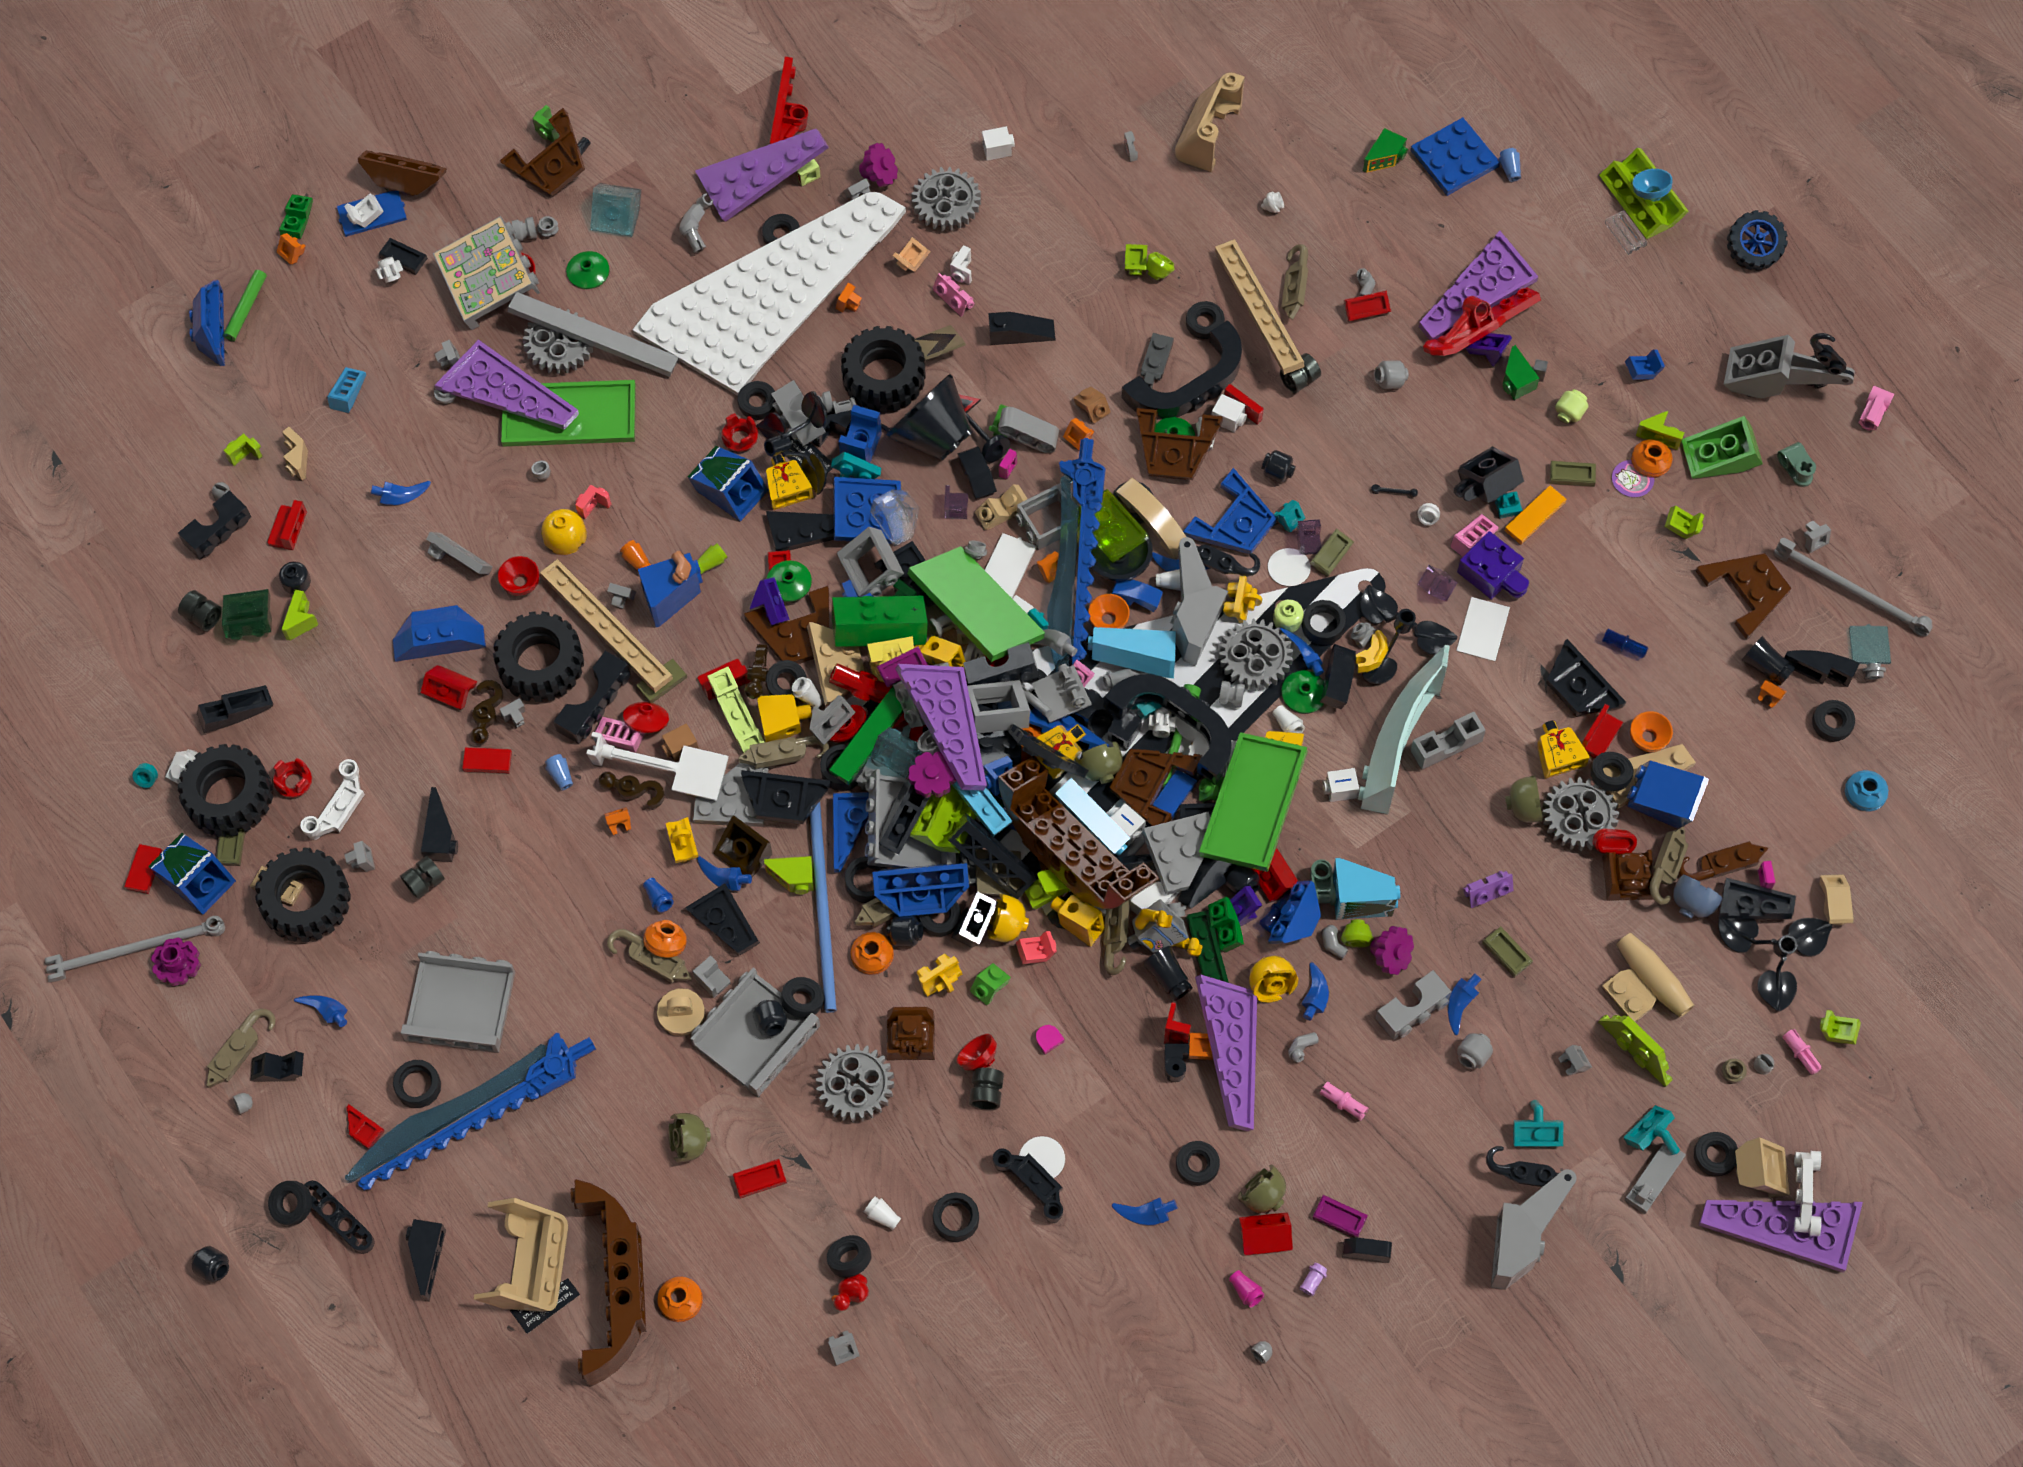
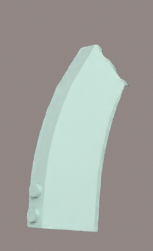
M1445 645L1408 682L1387 715L1378 735L1370 765L1364 766L1362 779L1366 780L1365 787H1360L1358 800H1362L1361 809L1384 814L1389 813L1403 750L1423 711L1435 695L1440 696L1447 669L1446 663L1448 662L1450 646Z

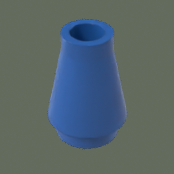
M649 878L643 883V887L654 910L665 912L672 907L674 903L673 895L660 885L655 878Z

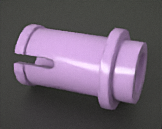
M1318 1263L1309 1266L1310 1271L1303 1284L1299 1287L1301 1291L1310 1296H1314L1322 1279L1327 1277V1269Z

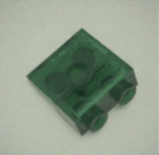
M269 589L223 595L222 628L226 639L239 640L242 636L248 635L261 637L265 633L272 631Z

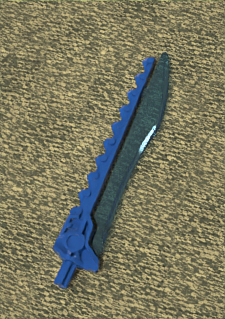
M1088 438L1081 439L1079 459L1059 462L1061 473L1064 474L1060 478V551L1053 590L1047 608L1048 629L1065 633L1071 638V645L1078 649L1076 655L1072 658V665L1076 660L1084 659L1087 654L1081 642L1086 641L1089 635L1083 627V623L1088 622L1091 617L1085 605L1090 604L1093 598L1087 590V586L1092 585L1095 580L1089 572V568L1094 567L1096 559L1091 553V550L1098 545L1093 531L1098 530L1100 526L1095 513L1099 512L1102 508L1101 503L1106 472L1104 466L1093 461L1094 440ZM1072 481L1073 496L1076 499V501L1081 505L1074 636H1072V618L1079 508L1072 500ZM1050 648L1056 672L1059 671L1058 667L1062 664H1067L1070 667V655L1068 653L1061 656Z
M555 1033L549 1039L548 1045L540 1044L533 1052L475 1089L434 1108L412 1115L398 1124L364 1154L348 1175H345V1180L348 1183H352L361 1178L358 1185L363 1190H370L377 1178L380 1177L382 1180L390 1179L397 1167L401 1168V1170L409 1169L414 1158L417 1157L419 1160L427 1159L434 1147L438 1148V1150L446 1149L451 1138L454 1137L457 1140L464 1139L471 1127L475 1128V1130L483 1129L488 1118L491 1117L494 1120L501 1119L506 1108L510 1107L512 1110L520 1109L525 1098L528 1097L530 1100L538 1099L539 1096L542 1097L575 1079V1067H577L575 1061L596 1050L592 1040L588 1037L568 1048L560 1034Z

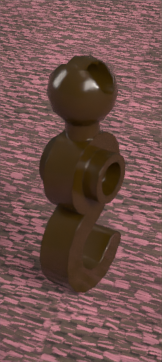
M757 645L753 667H748L747 680H751V682L745 686V693L751 699H757L763 693L762 682H766L768 669L764 668L767 664V645Z
M485 680L477 686L479 694L493 690L495 695L482 701L473 709L472 716L477 727L471 732V740L476 744L487 742L489 733L486 727L495 722L496 711L494 707L498 706L503 700V690L500 684L493 680Z
M604 772L599 776L598 783L603 789L617 788L619 795L625 800L635 799L649 790H654L657 792V795L647 801L648 808H657L664 801L663 787L657 781L648 780L640 784L639 780L631 775L623 776L619 780L611 772Z

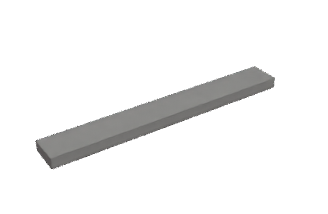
M516 292L508 306L507 312L666 376H671L678 363L679 357L519 292Z

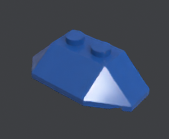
M214 280L200 288L193 300V310L189 311L190 321L193 323V328L190 329V338L192 342L195 341L199 351L219 366H225L223 336L224 296L219 280Z
M457 605L411 612L393 638L395 662L486 648L484 627Z
M967 863L895 868L872 872L874 896L899 917L945 913L969 888Z

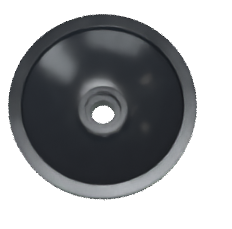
M1113 520L1101 524L1098 530L1093 531L1098 545L1091 550L1092 555L1096 559V563L1091 569L1098 576L1110 581H1127L1142 574L1149 566L1153 552L1152 542L1148 534L1140 526L1129 521ZM1116 557H1121L1122 559H1121V560H1116L1115 558H1116Z

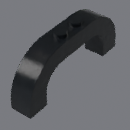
M1227 320L1210 331L1209 342L1219 353L1221 360L1213 368L1178 390L1168 393L1158 392L1149 387L1139 375L1122 386L1121 398L1135 412H1137V408L1157 410V419L1159 420L1180 417L1194 408L1199 409L1204 405L1205 401L1218 397L1235 380L1239 372L1242 343L1237 330Z
M1140 674L1118 682L1104 696L1103 707L1121 720L1136 704L1154 702L1161 705L1206 738L1209 749L1198 762L1196 772L1214 785L1225 773L1232 746L1230 731L1222 717L1211 709L1207 702L1194 697L1187 688L1180 687L1161 676Z

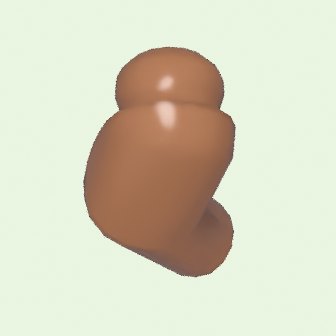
M676 551L671 556L677 565L676 572L673 573L672 578L676 583L680 584L689 577L691 565L681 551Z

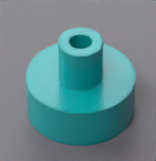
M142 763L137 766L132 776L137 785L149 788L158 779V772L153 765Z

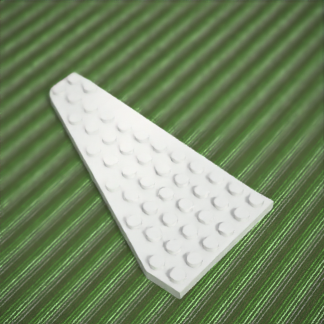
M869 192L653 303L634 327L633 333L658 349L679 357L678 361L738 396L741 388L753 380L763 365L867 253L887 236L905 214L906 208L881 193Z

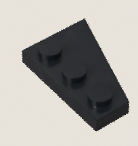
M766 511L776 551L794 550L834 540V514Z
M911 541L893 552L904 572L898 580L900 579L916 591L917 596H923L924 604L930 607L935 604L933 600L908 575L910 567L926 561L914 542ZM882 559L874 563L875 567L882 573L888 570Z
M1726 878L1718 918L1791 919L1794 914L1796 896Z
M725 883L685 907L689 913L739 955L760 944Z

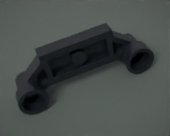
M1004 1148L996 1150L993 1154V1164L1000 1172H1012L1044 1205V1216L1047 1221L1057 1223L1063 1216V1206L1060 1203L1059 1196L1063 1187L1029 1153L1026 1156L1012 1155L1009 1150ZM1005 1160L1006 1163L1000 1164L999 1161ZM1056 1212L1057 1215L1052 1216L1049 1213Z

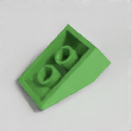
M1745 416L1682 439L1693 479L1739 473L1763 464L1752 426Z

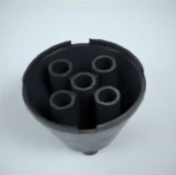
M951 374L947 375L925 398L918 402L888 431L886 436L889 439L939 458L941 461L951 454L973 432L953 376Z

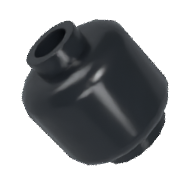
M1274 450L1266 454L1261 469L1264 470L1266 477L1282 483L1287 477L1292 478L1296 466L1292 465L1293 458L1291 455Z
M296 561L288 562L279 571V581L286 592L294 594L295 590L305 592L310 587V574L302 563Z
M1235 865L1226 872L1225 884L1235 895L1245 886H1251L1254 893L1258 891L1260 876L1253 868Z
M896 916L892 919L891 924L887 926V937L891 938L892 943L897 947H913L923 938V925L915 916Z
M763 1000L753 1011L754 1022L760 1033L764 1035H778L787 1024L786 1014L778 1001Z
M205 1246L194 1253L191 1263L192 1271L207 1282H216L227 1275L229 1259L226 1254L212 1246Z

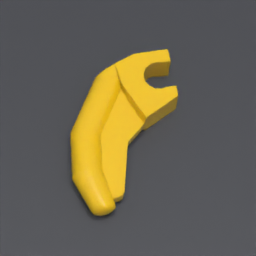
M1377 630L1372 634L1371 647L1368 650L1365 649L1356 654L1358 673L1372 671L1383 662L1388 652V641L1381 630Z

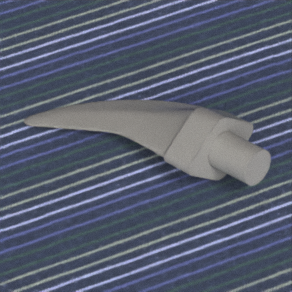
M1052 629L1043 630L1045 632L1044 638L1033 643L1045 644L1061 656L1065 653L1075 656L1078 651L1077 648L1071 645V638L1068 635Z

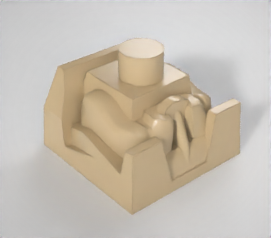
M1759 1137L1745 1142L1735 1151L1737 1162L1736 1174L1740 1185L1768 1192L1770 1198L1790 1195L1784 1147Z

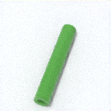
M254 271L223 334L226 339L236 340L267 277L263 271Z

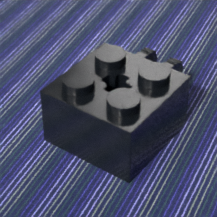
M1493 446L1460 465L1458 474L1461 482L1455 486L1453 493L1457 497H1462L1465 501H1471L1477 497L1487 503L1497 500L1501 495L1514 490L1524 482L1518 459Z

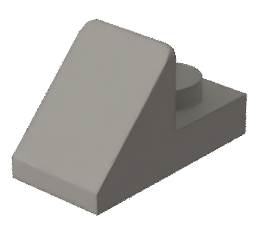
M838 695L824 711L815 706L813 707L810 731L821 744L825 745L852 717L855 711L842 696Z

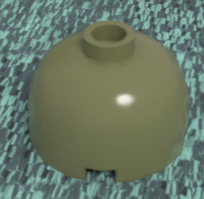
M1112 742L1114 747L1109 748L1107 744L1096 746L1083 752L1082 759L1075 758V762L1089 770L1085 777L1087 780L1093 782L1100 781L1101 784L1114 780L1113 775L1119 772L1123 759L1118 743Z
M1529 776L1518 779L1510 787V796H1505L1507 810H1512L1514 816L1523 822L1543 821L1536 777Z
M691 1113L671 1115L670 1118L674 1119V1123L669 1124L668 1132L671 1151L676 1149L678 1156L674 1157L675 1161L680 1163L695 1160L704 1153L707 1142L711 1140L710 1129L705 1127L704 1122L697 1115Z
M1272 1164L1269 1165V1171L1265 1168L1262 1169L1245 1185L1248 1191L1244 1195L1241 1192L1238 1195V1199L1251 1211L1257 1213H1265L1271 1209L1276 1211L1284 1204L1282 1198L1286 1193L1285 1178Z

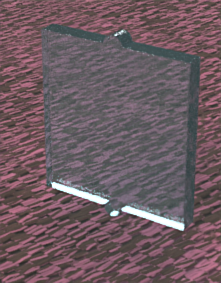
M1867 624L1866 626L1849 627L1852 660L1860 664H1891L1888 626H1871Z

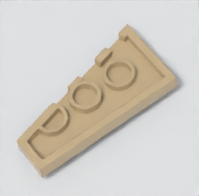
M1683 744L1629 758L1633 766V777L1630 784L1623 790L1606 791V794L1614 795L1612 802L1618 804L1616 807L1618 809L1629 802L1630 799L1627 798L1630 788L1636 784L1638 778L1635 777V774L1640 765L1651 760L1686 771L1693 767L1696 762ZM1614 766L1603 768L1607 776L1618 777L1621 775L1620 770Z

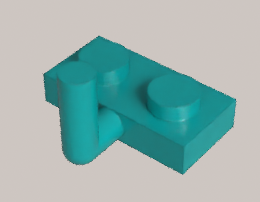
M846 452L832 459L831 467L840 471V477L849 478L853 476L855 478L876 479L881 475V467Z
M1532 1100L1530 1102V1107L1534 1111L1533 1120H1513L1514 1146H1563L1564 1122L1562 1120H1543V1106L1539 1101Z
M1656 1105L1623 1137L1627 1145L1643 1151L1658 1136L1662 1138L1672 1155L1680 1151L1670 1132L1666 1129L1675 1119L1671 1111Z

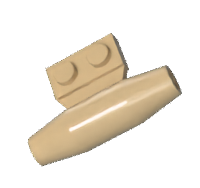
M1632 933L1627 934L1617 943V947L1631 969L1620 971L1602 985V988L1633 1021L1637 1022L1651 1011L1656 999L1679 1018L1687 1014L1694 1007L1680 981L1653 950Z

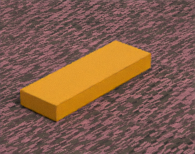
M1552 486L1547 487L1505 527L1504 531L1520 545L1523 544L1566 503L1567 499Z

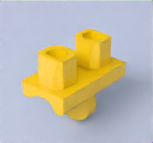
M1240 576L1239 582L1228 583L1227 594L1229 597L1236 598L1235 602H1225L1223 611L1226 616L1236 617L1239 623H1243V620L1247 619L1248 610L1254 611V607L1261 605L1263 599L1257 594L1258 590L1252 588V585L1247 583L1246 576Z
M688 817L676 822L665 823L675 862L683 863L698 858Z
M943 954L935 961L937 965L935 969L930 970L924 966L917 970L919 982L927 997L936 991L940 992L944 988L948 993L954 991L952 983L957 981L959 976L963 975L955 956L950 958Z

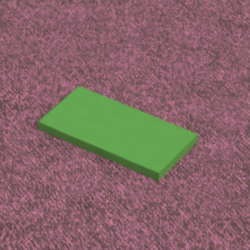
M635 380L541 383L578 410L579 415L565 430L502 410L501 443L503 447L635 442Z
M962 546L909 568L908 575L991 662L1008 655V648L1028 642L1031 645L1044 638L1045 632L965 552Z
M1240 732L1199 850L1201 857L1268 872L1308 752L1307 747Z

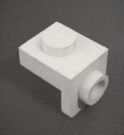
M372 194L367 195L355 207L348 203L344 206L348 212V219L353 224H359L364 228L384 212L376 197Z
M963 245L959 252L956 251L950 264L951 276L956 281L964 282L968 285L972 281L971 270L967 269L971 262L970 248Z
M189 749L176 752L165 777L177 784L181 782L179 779L181 772H186L185 765L189 760L193 761L195 759L194 756L197 752Z

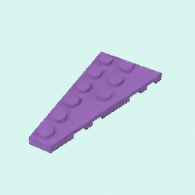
M813 129L695 170L709 197L711 200L713 199V204L719 215L726 222L829 147L820 131Z
M1499 231L1491 243L1486 245L1483 252L1459 276L1450 290L1448 289L1445 292L1443 298L1420 321L1419 328L1429 340L1437 339L1448 333L1452 329L1453 324L1463 314L1462 305L1468 296H1476L1488 302L1492 308L1499 304L1501 300L1516 294L1518 290L1537 282L1538 276L1503 233Z
M477 340L435 384L436 390L564 430L579 415L575 407L480 340Z
M898 664L895 669L962 790L984 791L987 784L964 667Z
M1204 975L1196 976V984L1228 1126L1244 1131L1253 1130L1257 996L1254 995L1252 990Z
M1706 1200L1699 1226L1844 1273L1863 1202L1841 1203L1831 1201L1830 1203H1815L1813 1201L1812 1216L1821 1217L1820 1237L1809 1236V1233L1794 1232L1795 1217H1800V1204H1796L1795 1201L1737 1202V1200Z

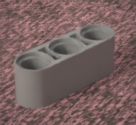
M1014 407L1002 409L998 431L1001 434L1044 453H1053L1055 451L1059 435L1058 427Z

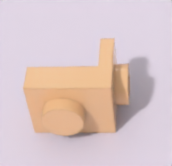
M912 237L901 253L895 252L893 256L898 260L896 264L907 271L909 268L916 272L931 251Z

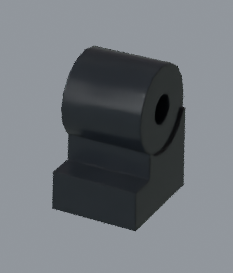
M1165 1044L1164 1069L1165 1076L1169 1081L1176 1083L1185 1077L1186 1063L1183 1059L1189 1058V1044Z

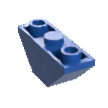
M1311 880L1297 881L1292 887L1291 895L1287 903L1282 907L1281 915L1271 930V936L1268 940L1270 944L1288 943L1312 936L1321 917L1314 882Z

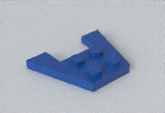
M1233 468L1222 481L1220 488L1237 498L1214 528L1195 516L1183 532L1186 537L1250 554L1253 553L1276 523V517Z

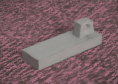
M430 532L426 539L431 542L427 553L436 559H442L448 553L479 574H489L493 566L442 533Z
M1663 1143L1625 1198V1201L1646 1214L1686 1154L1679 1151V1153L1672 1155L1665 1143Z

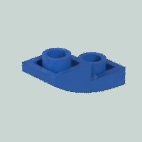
M1130 579L1127 581H1116L1111 594L1120 596L1129 606L1136 602L1154 612L1158 608L1163 591L1143 582Z

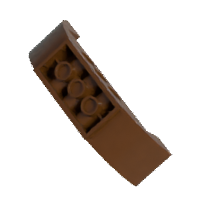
M1030 757L998 776L1003 804L1008 816L1012 820L1014 828L1022 839V843L1083 903L1087 902L1102 909H1112L1122 905L1160 879L1144 862L1129 871L1045 789L1049 770L1035 757Z
M575 1179V1188H571V1201L574 1203L575 1210L578 1209L582 1217L601 1215L602 1223L605 1224V1230L607 1231V1233L602 1234L603 1247L606 1248V1254L608 1255V1257H604V1271L607 1272L609 1281L605 1282V1295L610 1303V1306H606V1319L611 1327V1330L607 1331V1342L610 1348L582 1350V1358H578L579 1374L582 1375V1380L585 1379L589 1387L606 1380L618 1371L636 1348L641 1333L647 1332L642 1235L637 1223L631 1222L624 1208L613 1196L591 1183Z

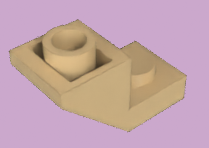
M287 427L282 432L285 437L284 444L290 450L283 456L286 462L285 469L291 476L294 477L296 475L303 481L306 478L308 450L304 440L290 427Z
M1013 484L999 499L988 498L974 513L984 529L989 530L1015 517L1017 514V504L1027 500V497L1019 485Z
M1820 875L1819 884L1825 894L1824 914L1829 924L1843 925L1844 923H1853L1850 886L1845 876Z

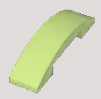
M729 667L708 675L707 677L742 752L745 753L750 748V745L764 743Z

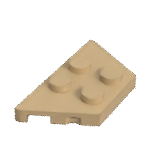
M809 622L807 629L825 706H829L838 695L843 697L850 692L829 683L834 666L838 663L857 672L864 671L859 646L835 647L833 629Z

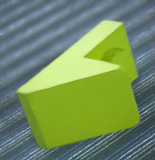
M1668 411L1641 421L1636 436L1646 440H1658L1668 447L1678 450L1685 432L1679 431L1675 427L1664 425Z
M294 591L281 629L286 640H292L318 626L315 615L307 613L310 603L304 591Z
M1045 870L1037 873L1039 879L1025 892L1032 908L1038 909L1070 890L1050 870Z

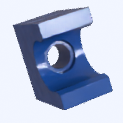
M853 405L847 436L841 435L838 441L840 454L846 452L869 463L871 462L882 435L880 412Z

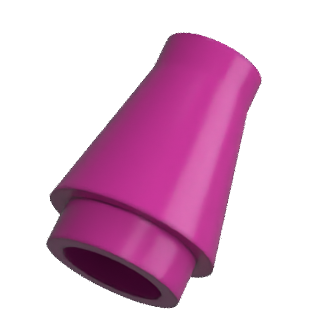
M1240 1270L1230 1276L1229 1281L1234 1286L1244 1305H1248L1251 1308L1263 1299L1265 1294L1262 1292V1287L1245 1276Z

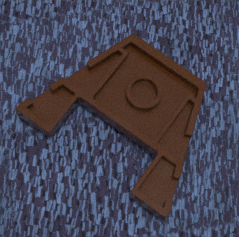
M564 108L549 119V122L559 133L560 137L529 163L525 162L516 149L511 150L500 160L503 165L551 196L557 194L585 170L568 112Z
M1137 408L1149 476L1194 480L1223 423V417L1203 414L1200 436L1155 432L1157 410Z
M1765 553L1700 565L1696 569V573L1707 587L1724 577H1728L1752 611L1740 617L1735 622V625L1746 640L1751 637L1753 632L1791 590L1790 585Z
M828 586L809 592L815 613L771 627L764 607L744 613L745 619L753 626L756 633L765 640L780 661L790 660L801 664L813 660L814 655L807 625L809 622H813L830 628Z
M1130 749L1110 786V790L1150 826L1170 822L1172 819L1171 813L1152 805L1172 768L1195 776L1198 762L1203 756L1200 754L1192 756L1183 755L1179 752L1166 754L1153 750Z

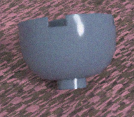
M1682 875L1675 885L1673 894L1675 903L1681 908L1679 912L1690 919L1693 916L1703 918L1713 914L1723 898L1711 888H1705L1700 885L1701 882Z

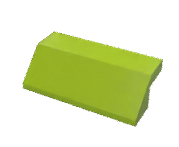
M1636 148L1623 162L1613 161L1599 176L1645 238L1649 239L1673 227L1689 211L1672 189L1660 200L1653 202L1641 198L1634 192V177L1644 170L1656 169L1641 148Z
M950 785V792L938 798L933 794L930 796L910 836L939 851L960 853V850L948 841V837L961 825L960 818L965 813L974 820L976 815L957 790ZM964 831L956 840L964 844L968 833Z

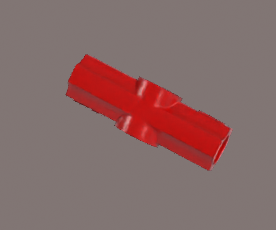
M838 663L834 666L829 678V683L851 691V694L865 701L870 699L879 704L892 688V686L887 688L885 683L879 681L873 674L865 671L857 672Z

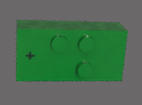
M923 596L832 597V627L835 647L867 646V644L912 636L914 645L926 644L928 622Z

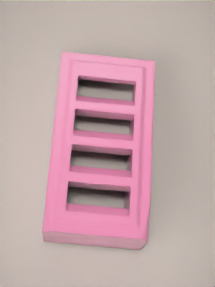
M1481 514L1454 536L1451 548L1464 557L1488 531L1494 534L1499 527ZM1478 525H1481V526H1482L1483 528H1485L1487 531L1485 532V531H1484L1482 528H1480Z
M602 717L595 732L602 733L605 725H609L606 734H602L606 742L636 753L645 733L629 728L625 722ZM617 728L614 737L610 736L613 729ZM621 731H625L622 739L619 738ZM629 734H633L630 741L627 740Z

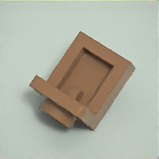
M1091 386L1073 397L1075 404L1088 413L1090 421L1096 423L1111 412L1105 395Z

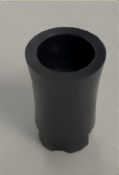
M1763 636L1742 658V661L1753 666L1780 686L1795 670L1792 665L1788 664L1789 661L1781 656Z
M1171 946L1160 949L1143 963L1161 984L1165 992L1171 996L1173 1001L1179 1000L1193 989L1188 982V977L1179 965Z

